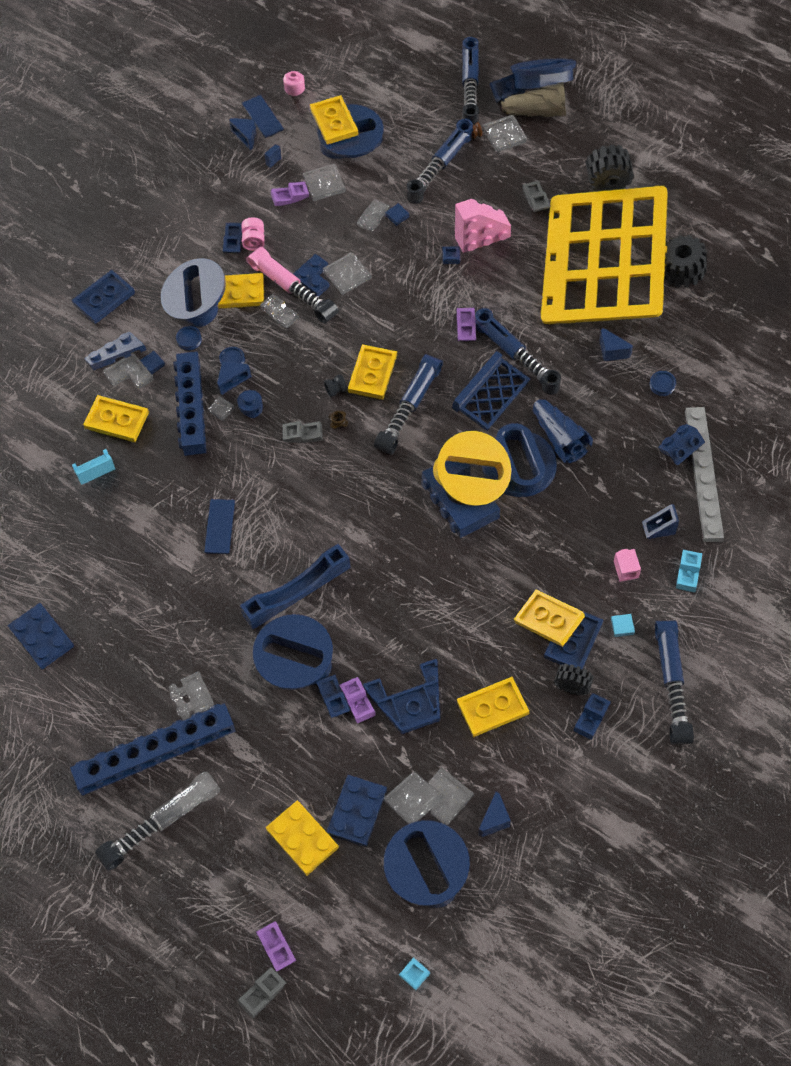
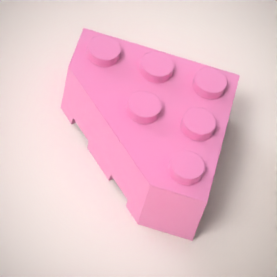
M474 199L455 204V239L463 253L505 240L511 236V225L502 210H494L491 206L484 203L481 205Z

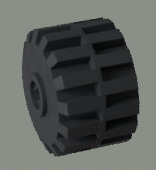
M615 145L602 146L601 149H595L593 154H589L587 157V173L590 186L594 191L626 189V185L632 183L634 172L630 155L626 148L623 149L620 145L616 147Z
M678 235L676 239L674 237L670 238L669 243L666 242L667 253H665L664 280L667 279V283L670 285L674 283L675 287L684 285L685 288L689 287V284H698V280H702L707 271V249H705V244L700 243V239L697 237L692 239L690 235H687V237Z

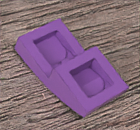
M305 182L289 183L288 188L271 189V196L274 205L281 206L309 197V192Z
M457 308L458 341H476L475 308Z
M358 677L340 684V688L357 723L376 716Z
M276 921L257 931L276 972L296 961Z

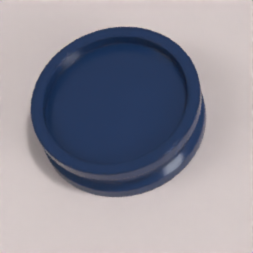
M193 326L183 327L176 334L177 344L183 350H194L202 342L200 331Z
M227 347L220 353L219 360L221 365L222 362L245 363L244 353L238 347Z
M658 371L651 376L650 389L656 395L668 396L675 389L676 379L670 372Z

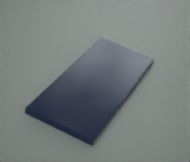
M261 95L242 103L250 117L255 120L256 126L265 138L284 130Z
M210 500L204 553L229 554L235 500Z

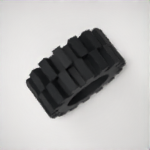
M564 664L558 667L554 683L560 690L564 689L566 693L570 692L572 695L575 693L577 696H580V694L585 696L589 694L594 678L591 675L592 673L587 672L586 669H580L581 667L579 666L574 667L572 664L570 666Z

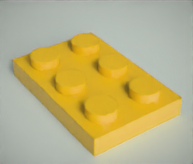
M341 95L310 104V110L326 144L358 135V129Z
M263 273L225 275V292L218 303V308L264 306Z
M362 344L348 386V392L383 400L395 364L397 351Z
M97 395L83 426L88 430L136 442L149 414L148 408Z
M535 590L516 615L514 621L516 624L563 647L585 615L582 611Z
M513 677L457 699V704L473 737L529 715L528 707Z
M298 800L265 827L268 833L306 876L339 848L337 843Z

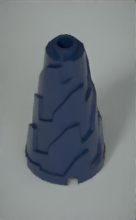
M537 400L533 404V412L539 420L538 423L546 432L555 448V452L564 463H566V460L569 463L575 462L588 452L586 447L587 445L592 446L593 439L580 425L578 426L572 419L565 416L547 400Z

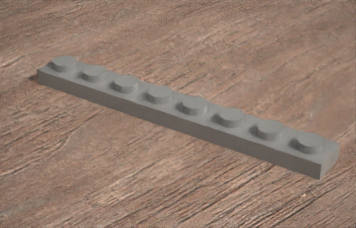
M705 407L686 408L687 424L697 428L705 440V443L691 454L703 542L723 541L724 534Z

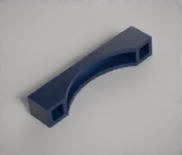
M339 544L322 553L308 569L290 582L272 591L255 595L241 604L240 608L243 617L251 628L255 629L350 569L348 555Z

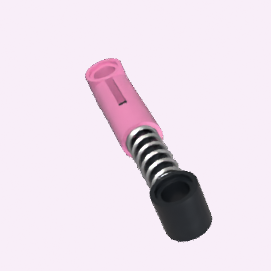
M259 247L247 257L248 264L255 271L260 270L290 294L294 293L303 303H307L309 307L311 306L315 316L323 324H326L339 313L338 307L332 300L327 299L325 301L319 299V296L316 297L314 293L306 289V286H302L300 279L271 258L263 247Z

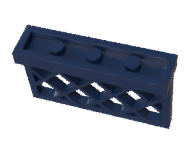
M496 351L456 397L451 409L456 412H462L488 431L529 383L530 378L502 359V354ZM502 365L508 370V374H499L498 368ZM519 377L524 382L521 385H514L512 378ZM509 378L510 385L501 386L500 379ZM497 379L498 386L488 387V380ZM511 389L512 396L503 397L502 390ZM499 390L500 398H490L489 391ZM486 391L487 399H478L477 393ZM491 402H501L502 408L492 410ZM479 403H488L489 410L480 411ZM467 404H475L476 411L470 412L465 407ZM490 414L491 421L488 424L481 420V415Z

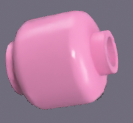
M291 71L284 76V90L287 94L298 96L304 92V76L300 72Z

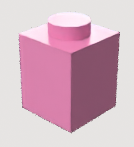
M623 549L615 553L614 564L619 581L639 578L641 568L635 549Z

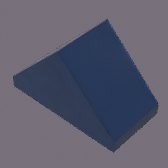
M229 119L231 132L249 150H252L256 136L255 120Z
M601 329L599 341L604 361L631 357L633 345L608 330Z
M222 362L217 382L221 395L251 377L248 364Z
M673 504L642 521L648 539L676 534L679 520Z
M495 792L481 823L478 834L481 837L510 827L511 820L500 793Z

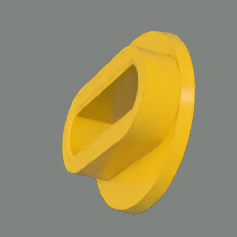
M466 431L454 435L443 445L434 463L433 473L437 482L442 485L444 490L453 499L466 505L477 506L488 504L504 493L511 478V463L506 450L495 438L478 431ZM445 461L495 467L498 472V480L448 474L445 469Z

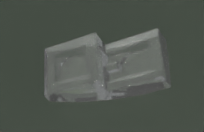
M375 199L363 212L357 225L370 231L374 230L380 224V220L385 215V212L389 210L390 205Z
M273 294L260 304L261 308L286 329L299 319L298 313L288 308L282 299Z

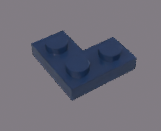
M317 254L313 255L293 273V275L300 279L302 286H306V289L314 293L316 297L320 296L330 287L329 282L319 276L329 267L328 262Z

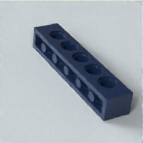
M198 351L176 354V361L173 362L174 371L177 372V376H174L175 386L178 387V391H175L176 402H179L176 412L177 417H180V422H177L178 433H181V438H178L179 449H183L184 456L206 453L200 359Z

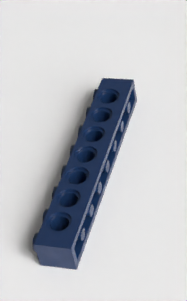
M217 704L212 706L210 710L203 713L197 712L191 718L184 721H175L167 728L156 729L150 735L145 737L139 736L133 742L126 745L120 744L109 752L96 754L92 759L87 761L81 760L75 766L70 767L76 786L83 796L234 733L236 730L226 705ZM209 721H215L213 726H206ZM190 729H196L194 734H187ZM171 737H177L176 741L168 742ZM158 745L155 750H149L150 746ZM132 753H139L136 758H129ZM113 761H119L118 765L110 767ZM94 769H99L97 774L91 775Z

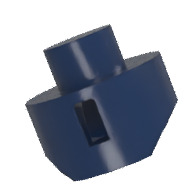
M247 390L239 395L237 402L240 412L250 418H255L262 413V397L258 392Z

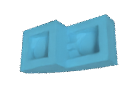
M682 551L676 589L696 591L702 553Z

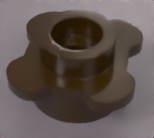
M334 411L329 414L328 418L331 420L330 427L332 429L347 427L346 413Z

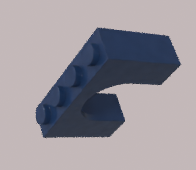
M445 461V469L448 474L470 476V464ZM433 466L422 472L421 484L423 488L430 492L432 502L435 505L438 504L442 517L448 519L452 532L454 534L457 533L460 538L500 518V508L495 501L477 506L455 504L447 497L446 491L435 479Z

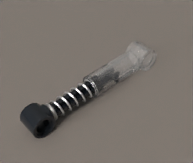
M208 772L201 773L192 781L191 785L150 813V819L148 821L144 820V824L138 825V828L135 830L132 829V832L126 834L123 839L119 838L116 842L110 840L99 846L95 851L96 856L107 871L118 867L123 862V855L127 853V850L133 849L134 845H139L141 840L145 841V838L151 836L152 832H157L158 828L163 831L201 802L212 799L218 794L220 787Z

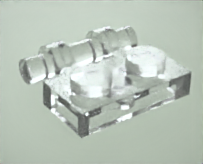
M199 671L180 679L183 687L177 688L176 684H171L168 687L171 700L175 701L176 711L183 721L191 718L189 715L191 710H194L195 713H203L214 706ZM187 694L190 702L184 704L182 697Z

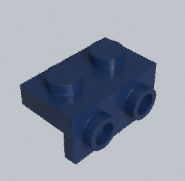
M514 74L490 83L496 102H505V98L523 94L527 90L515 88Z
M685 424L680 426L671 437L664 439L658 448L661 453L670 456L674 464L679 465L701 447L705 440L697 428Z

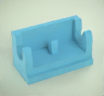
M107 449L103 450L104 455L78 467L76 463L72 464L81 485L115 470Z

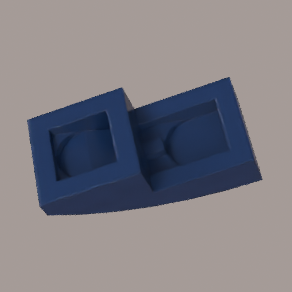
M226 223L223 253L241 252L242 223Z
M336 675L316 682L331 718L350 711Z
M592 693L573 731L592 740L610 705V701Z

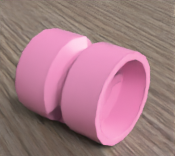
M258 218L245 219L241 224L242 246L247 250L255 251L259 247L264 246V224Z

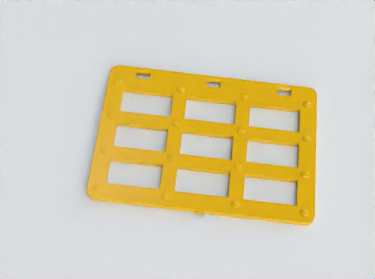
M655 186L556 195L551 199L541 319L544 324L658 317L663 313L665 253H667L666 222L668 192L666 187ZM654 199L653 226L633 227L634 201ZM623 202L621 228L601 230L603 204ZM592 205L590 231L571 232L572 206ZM554 213H560L559 218L554 219ZM652 237L651 264L631 266L632 239ZM621 240L619 267L599 268L601 241ZM589 242L588 269L568 271L569 245L571 243ZM551 255H556V261L550 262ZM651 276L649 304L628 306L630 277ZM618 278L617 306L596 308L598 280ZM587 281L585 309L565 310L567 282ZM547 299H553L552 305H547Z

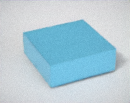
M631 614L611 616L614 637L634 635L635 630Z
M413 958L399 976L416 991L430 975V972Z

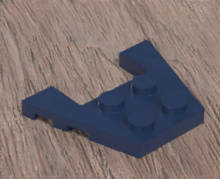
M437 659L420 664L425 684L394 695H386L380 678L363 684L366 693L401 734L440 721Z

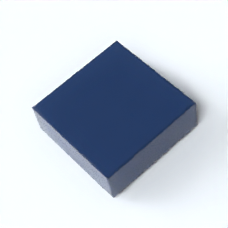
M277 144L264 153L266 165L270 168L282 158L280 146Z
M398 203L386 211L385 216L397 226L409 218V212Z
M460 246L442 247L443 264H460Z
M155 351L140 360V364L150 375L165 366V362Z

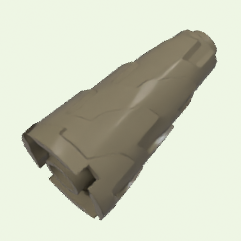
M559 82L541 87L540 89L526 91L523 94L509 96L505 98V102H502V111L510 116H566L564 84Z

